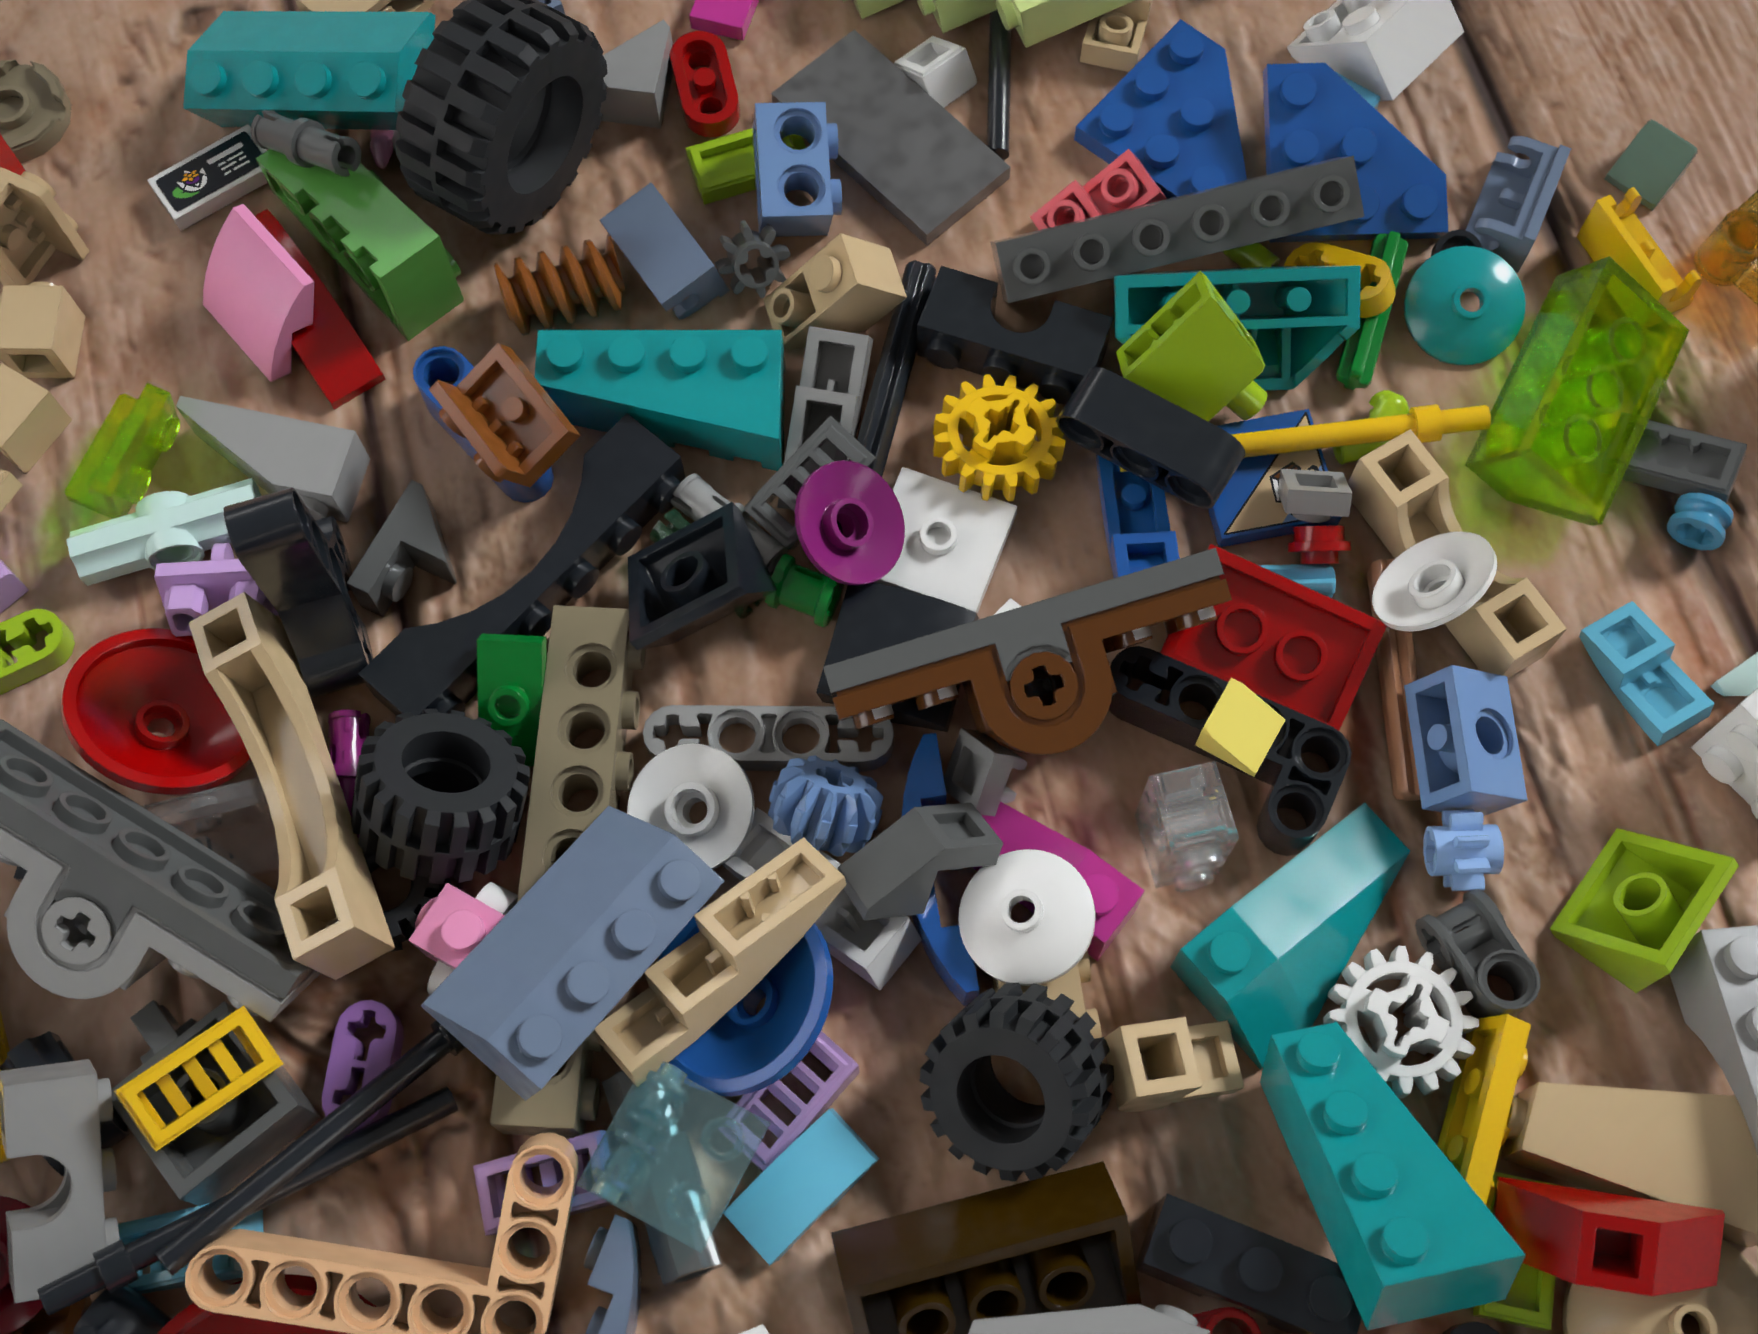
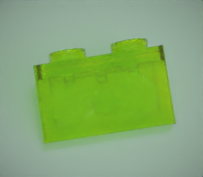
M147 383L138 399L127 394L118 396L65 489V494L69 501L114 519L128 515L133 504H137L142 500L151 481L152 469L161 453L167 452L171 448L179 432L180 419L178 418L170 392Z

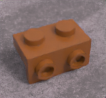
M497 343L457 386L437 380L429 388L432 395L443 407L439 411V416L453 432L470 442L477 451L473 456L477 466L489 478L499 483L506 480L530 488L581 436L512 348Z

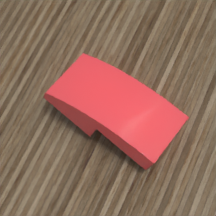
M1127 149L1084 186L1074 180L1031 215L1030 218L1038 230L1167 198L1137 156L1130 149Z

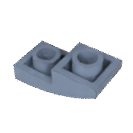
M614 1215L609 1229L599 1227L596 1231L584 1262V1268L592 1271L587 1285L611 1294L613 1297L608 1309L601 1306L597 1307L585 1334H635L637 1327L642 1281L641 1250L637 1226L626 1218Z

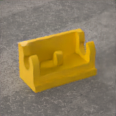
M1632 187L1625 193L1624 199L1618 205L1611 194L1596 200L1576 237L1638 325L1643 327L1689 306L1694 300L1693 295L1701 285L1702 279L1695 270H1691L1684 277L1683 281L1634 212L1638 208L1642 197L1635 187Z

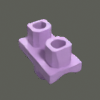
M215 543L212 548L211 560L156 564L154 578L171 633L176 637L192 636L189 626L190 621L243 592L247 593L274 615H279L239 559L234 558V553L229 543Z

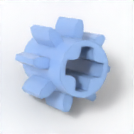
M1474 809L1442 810L1443 826H1428L1424 833L1423 854L1428 874L1430 876H1443L1444 888L1451 887L1452 891L1485 890L1484 874H1499L1503 868L1504 844L1499 827L1496 824H1483V813L1475 812Z

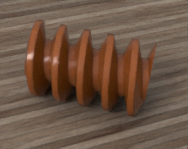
M610 234L606 237L604 254H601L593 242L588 239L583 242L582 259L577 260L567 245L561 246L559 265L554 266L544 251L537 252L536 271L532 272L521 257L514 258L513 277L508 278L500 266L494 263L496 277L509 320L515 324L522 335L530 334L532 315H536L545 329L553 328L554 310L556 309L560 310L568 323L576 322L577 304L579 303L583 304L592 318L599 316L600 298L603 297L606 298L615 312L622 310L623 292L626 291Z

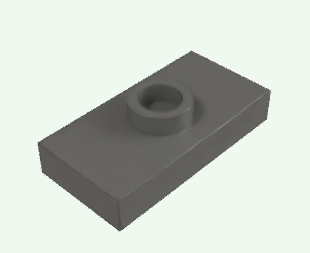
M1621 414L1602 460L1601 474L1680 495L1704 493L1719 498L1727 504L1745 458L1747 444Z

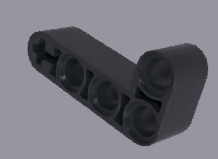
M1128 647L1115 656L1111 662L1110 669L1117 692L1112 694L1109 707L1111 714L1129 724L1247 774L1195 746L1208 718L1200 720L1190 718L1183 713L1179 705L1185 701L1198 702L1207 709L1210 716L1229 682L1146 647ZM1132 678L1144 682L1138 691L1126 687ZM1163 689L1170 691L1165 705L1158 703ZM1257 695L1285 719L1255 777H1253L1271 785L1258 816V836L1264 846L1275 854L1284 856L1298 855L1311 844L1328 818L1350 764V745L1345 736L1334 727ZM1312 752L1320 755L1328 763L1329 772L1319 773L1312 771L1302 761L1301 754ZM1280 808L1296 810L1304 818L1306 829H1289L1281 823L1276 810Z

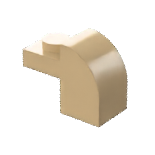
M1186 1017L1120 1026L1105 1037L1110 1049L1106 1059L1108 1064L1114 1066V1081L1112 1085L1117 1107L1121 1112L1162 1109L1171 1103L1233 1094L1245 1088L1228 1020L1188 1026Z

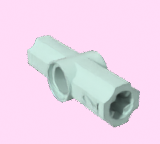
M249 478L192 496L179 491L153 493L137 503L135 507L136 512L70 531V537L66 539L70 558L75 565L79 578L87 586L146 568L156 570V564L202 561L205 556L204 551L212 549L215 543H231L224 519V507L260 497L259 487L253 478Z

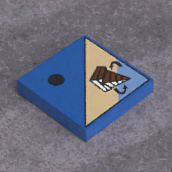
M1305 409L1217 425V427L1229 434L1314 425L1310 410ZM1322 449L1243 458L1212 508H1208L1218 547L1294 534V527L1338 525L1342 518L1340 516H1330V520L1321 523L1305 522L1296 519L1292 514L1285 513L1278 494L1281 469L1328 471Z

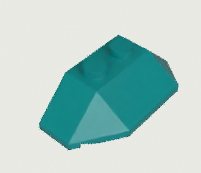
M1361 266L1183 270L1114 276L1115 338L1123 345L1199 271L1204 273L1256 342L1265 367L1263 372L1254 381L1265 391L1295 389L1344 340L1350 338L1360 328Z

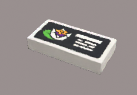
M247 124L147 181L180 231H183L268 183L256 160L257 157L267 150L260 148L254 143L251 137V127Z

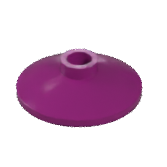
M835 461L821 466L812 472L799 490L795 505L797 535L805 554L820 572L836 582L858 586L877 581L892 570L901 555L904 545V518L895 493L877 472L858 462ZM837 521L842 526L843 534L840 532L838 528Z

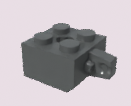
M153 1000L130 1017L151 1050L140 1057L143 1065L111 1089L112 1103L180 1200L198 1206L209 1204L220 1199L321 1118V1116L282 1065L158 1151H154L113 1091L237 1009L224 1001L198 1022L191 1018L180 1026L165 1006L159 1005L157 1001ZM232 1031L220 1038L243 1073L255 1066ZM207 1048L194 1055L217 1090L230 1083ZM181 1065L169 1072V1075L191 1107L204 1100ZM155 1082L142 1090L166 1125L178 1117Z

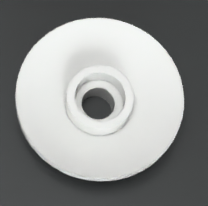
M1462 531L1439 534L1413 545L1395 558L1376 582L1372 595V605L1375 613L1386 626L1395 630L1409 632L1431 629L1455 619L1471 608L1490 587L1497 570L1495 551L1482 536Z
M694 743L669 748L650 760L634 781L627 806V814L674 834L712 869L726 863L742 847L752 827L755 811L752 786L742 767L725 752L709 745ZM704 801L707 806L706 817L701 822L693 824L689 817L690 809L695 803Z
M1033 849L1016 850L1002 854L998 857L996 865L980 868L968 883L959 908L960 934L970 957L984 972L993 978L1007 984L1019 982L1020 986H1031L1033 983L1038 985L1045 984L1068 973L1086 953L1094 934L1096 921L1094 900L1081 874L1061 857L1046 851ZM1020 901H1030L1035 907L1032 918L1024 923L1014 922L1011 918L1013 906Z

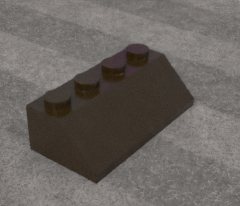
M1104 1161L831 1233L854 1334H968L973 1320L1134 1304L1142 1305L1127 1213Z

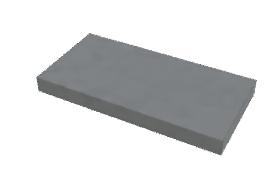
M855 29L771 93L772 103L826 102L827 123H836L838 129V158L832 160L926 245L930 244L1010 179L1011 167Z

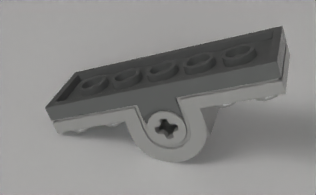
M3 719L0 720V861L8 865L20 866L27 870L4 916L7 917V935L13 955L24 972L34 982L44 989L63 997L73 999L97 998L109 994L119 987L125 991L168 958L169 964L179 973L191 978L204 980L226 994L228 1000L237 1009L244 1005L250 1015H260L271 1022L319 976L320 972L293 960L274 900L276 890Z

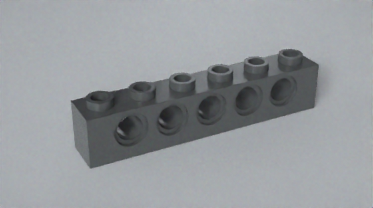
M1347 156L992 241L991 247L1003 300L1011 303L1114 278L1116 275L1131 274L1365 216L1354 156Z

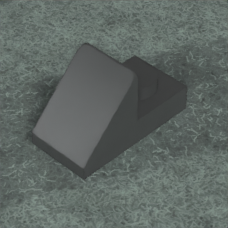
M413 480L408 484L347 581V585L360 605L382 617L385 616L393 601L401 600L407 593L412 583L415 566L450 583H457L436 511L423 485Z

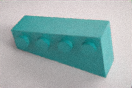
M538 330L534 377L572 425L608 432L628 413L669 447L674 448L675 444L678 443L709 450V455L712 457L734 461V457L761 462L762 468L778 471L783 466L786 365L782 330Z

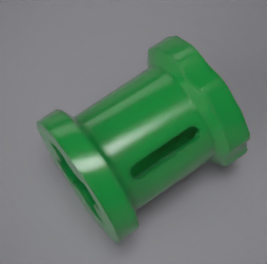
M784 554L777 563L771 577L777 591L767 595L765 603H767V606L775 609L783 605L814 617L815 625L825 628L836 611L844 584L836 582L826 575L797 565L795 557Z

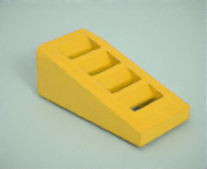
M243 1005L113 1092L152 1149L158 1151L284 1063ZM230 1031L235 1034L255 1064L254 1067L245 1073L242 1072L220 1040L221 1037ZM207 1048L230 1082L217 1090L194 1056ZM179 1065L182 1066L204 1099L194 1107H191L169 1075V1072ZM154 1082L178 1116L167 1125L142 1091Z

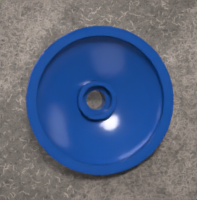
M695 917L687 923L665 948L658 961L699 932ZM814 923L801 940L743 999L694 1043L665 1065L672 1075L688 1086L707 1094L739 1096L768 1087L784 1077L799 1064L809 1052L823 1028L833 992V966L830 951L817 925ZM766 997L763 1008L756 1014L758 1003Z

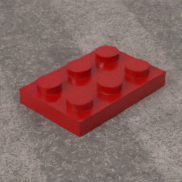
M1210 544L1207 550L1217 549L1224 574L1219 576V579H1226L1232 600L1214 607L1217 616L1216 620L1167 635L1159 653L1227 682L1232 677L1243 683L1255 694L1330 725L1340 731L1387 626L1381 620Z

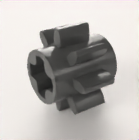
M742 220L740 222L741 232L732 239L728 236H720L719 240L727 251V258H722L715 262L719 274L735 272L731 279L730 287L736 295L747 286L755 288L760 298H764L766 286L774 280L782 283L787 280L779 269V261L787 259L791 254L786 245L770 246L776 235L772 225L767 224L759 233L752 231L746 221ZM758 249L761 254L757 257L758 266L748 269L745 264L748 262V251Z

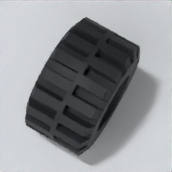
M422 709V714L414 715L410 712L396 715L395 723L384 721L375 728L374 736H367L362 745L361 755H359L351 809V826L353 833L359 835L358 844L365 853H376L375 863L386 870L392 867L401 870L400 876L407 879L415 880L416 876L429 878V883L444 884L445 878H455L458 883L472 880L475 871L486 875L496 869L498 860L505 861L512 852L513 843H516L530 780V770L528 766L524 765L526 756L521 747L511 746L513 738L504 730H493L491 728L492 722L481 717L475 720L465 717L466 712L451 710V714L439 713L437 709Z
M1019 982L1004 984L997 992L990 988L979 994L971 1003L965 1006L940 1031V1034L930 1043L925 1053L929 1060L921 1067L919 1082L930 1086L921 1095L924 1111H934L936 1119L930 1126L938 1138L946 1134L953 1145L948 1151L958 1160L964 1155L973 1159L974 1165L972 1169L979 1173L987 1175L992 1168L999 1170L1001 1180L1016 1181L1023 1171L1029 1180L1044 1177L1050 1168L1057 1171L1078 1151L1109 1106L1112 1093L1107 1091V1089L1114 1081V1066L1102 1063V1060L1110 1052L1105 1037L1094 1039L1090 1030L1095 1026L1096 1022L1087 1012L1080 1018L1073 1013L1070 1008L1074 1001L1061 993L1055 1000L1047 997L1046 986L1034 983L1024 993ZM991 1055L1011 1058L1026 1067L1038 1081L1043 1092L1045 1105L1029 1104L1008 1093L995 1076Z

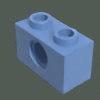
M1450 665L1404 685L1422 809L1442 812V810L1474 809L1475 812H1482L1483 816L1528 801L1507 676Z

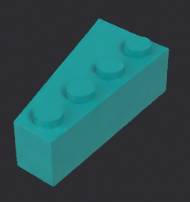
M1334 1022L1271 1035L1260 1084L1367 1331L1505 1300L1526 1254L1340 1025Z

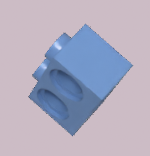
M826 102L755 103L752 133L759 233L763 227L770 224L776 231L775 237L828 235L833 215H841L842 186L840 179H831L829 159L838 158V129L836 123H827ZM788 135H799L805 138L810 146L805 149L796 150L785 145L782 139ZM792 190H803L811 195L814 202L807 206H797L792 204L785 194Z

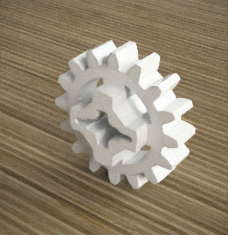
M1398 945L1391 952L1388 962H1386L1378 949H1374L1364 957L1365 969L1354 962L1348 965L1341 974L1349 986L1335 984L1327 995L1328 998L1341 1007L1329 1011L1323 1017V1024L1337 1022L1384 1081L1392 1082L1393 1092L1399 1099H1403L1411 1093L1414 1081L1418 1089L1425 1096L1439 1088L1437 1075L1448 1082L1456 1078L1462 1071L1453 1058L1465 1060L1473 1055L1476 1049L1469 1041L1463 1039L1462 1035L1470 1033L1479 1027V1019L1462 1015L1461 1007L1473 998L1471 991L1454 993L1449 986L1454 980L1457 971L1453 967L1443 971L1440 975L1432 971L1433 954L1428 951L1415 963L1409 962L1407 949L1401 945ZM1387 979L1401 980L1400 985L1388 993L1379 988H1375L1373 991L1367 989L1368 986L1378 981ZM1431 998L1436 1003L1440 1011L1441 1017L1438 1016L1435 1007L1431 1001ZM1407 1001L1403 1013L1406 1014L1404 1025L1410 1030L1394 1043L1398 1033L1395 1030L1397 1018L1391 1014ZM1359 1025L1364 1027L1367 1036L1370 1040V1043L1372 1045V1049L1365 1042L1360 1032ZM1412 1050L1423 1055L1428 1052L1434 1054L1431 1060L1422 1064L1400 1065L1402 1058L1407 1055V1052Z

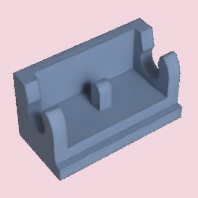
M1512 136L1507 148L1515 153L1525 154L1530 159L1523 160L1512 154L1497 152L1465 230L1478 238L1483 249L1489 250L1503 258L1517 273L1520 271L1536 241L1571 148L1563 145L1557 148L1525 136Z
M652 182L599 220L666 311L673 308L672 311L678 319L688 317L718 295L722 297L730 291L715 265Z

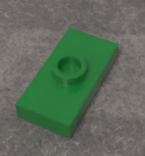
M482 633L477 639L478 717L492 722L491 728L493 730H504L513 738L511 746L521 747L526 756L524 765L534 766L547 662L546 637Z

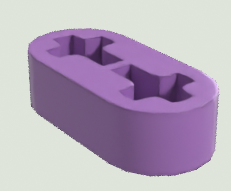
M374 1000L359 1001L349 1006L340 1015L335 1028L322 1092V1109L325 1116L341 1105L343 1095L355 1094L360 1072L364 1073L362 1087H364L400 1058L404 1040V1028L399 1017L383 1003ZM371 1017H375L376 1023L385 1029L386 1033L383 1039H372L367 1061H363L364 1043L355 1038L354 1034L357 1028L368 1027ZM392 1100L351 1133L387 1116Z

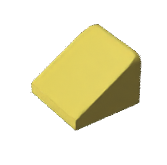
M1231 677L1206 721L1195 746L1255 777L1285 719L1247 686Z

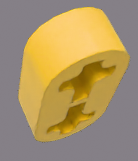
M1311 242L1293 250L1287 257L1284 265L1361 266L1360 288L1363 289L1360 293V318L1377 316L1386 311L1393 303L1396 295L1392 274L1386 262L1364 253L1326 243ZM1371 281H1372V282H1376V284H1377L1376 287H1374V286H1369V285H1370Z

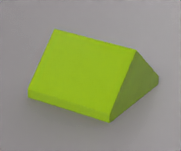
M1616 828L1550 927V931L1555 938L1635 993H1638L1670 974L1739 865L1734 857Z

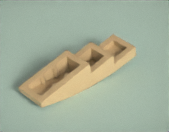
M804 837L694 915L699 932L644 972L649 988L599 1023L594 1029L599 1043L636 1087L641 1085L701 1037L773 969L801 940L847 885L845 876Z

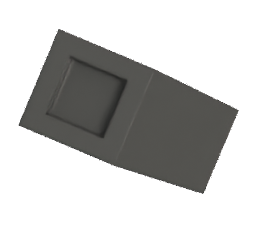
M971 802L914 807L838 867V871L845 876L847 885L843 890L864 920L924 914L938 871L996 865L1003 842Z

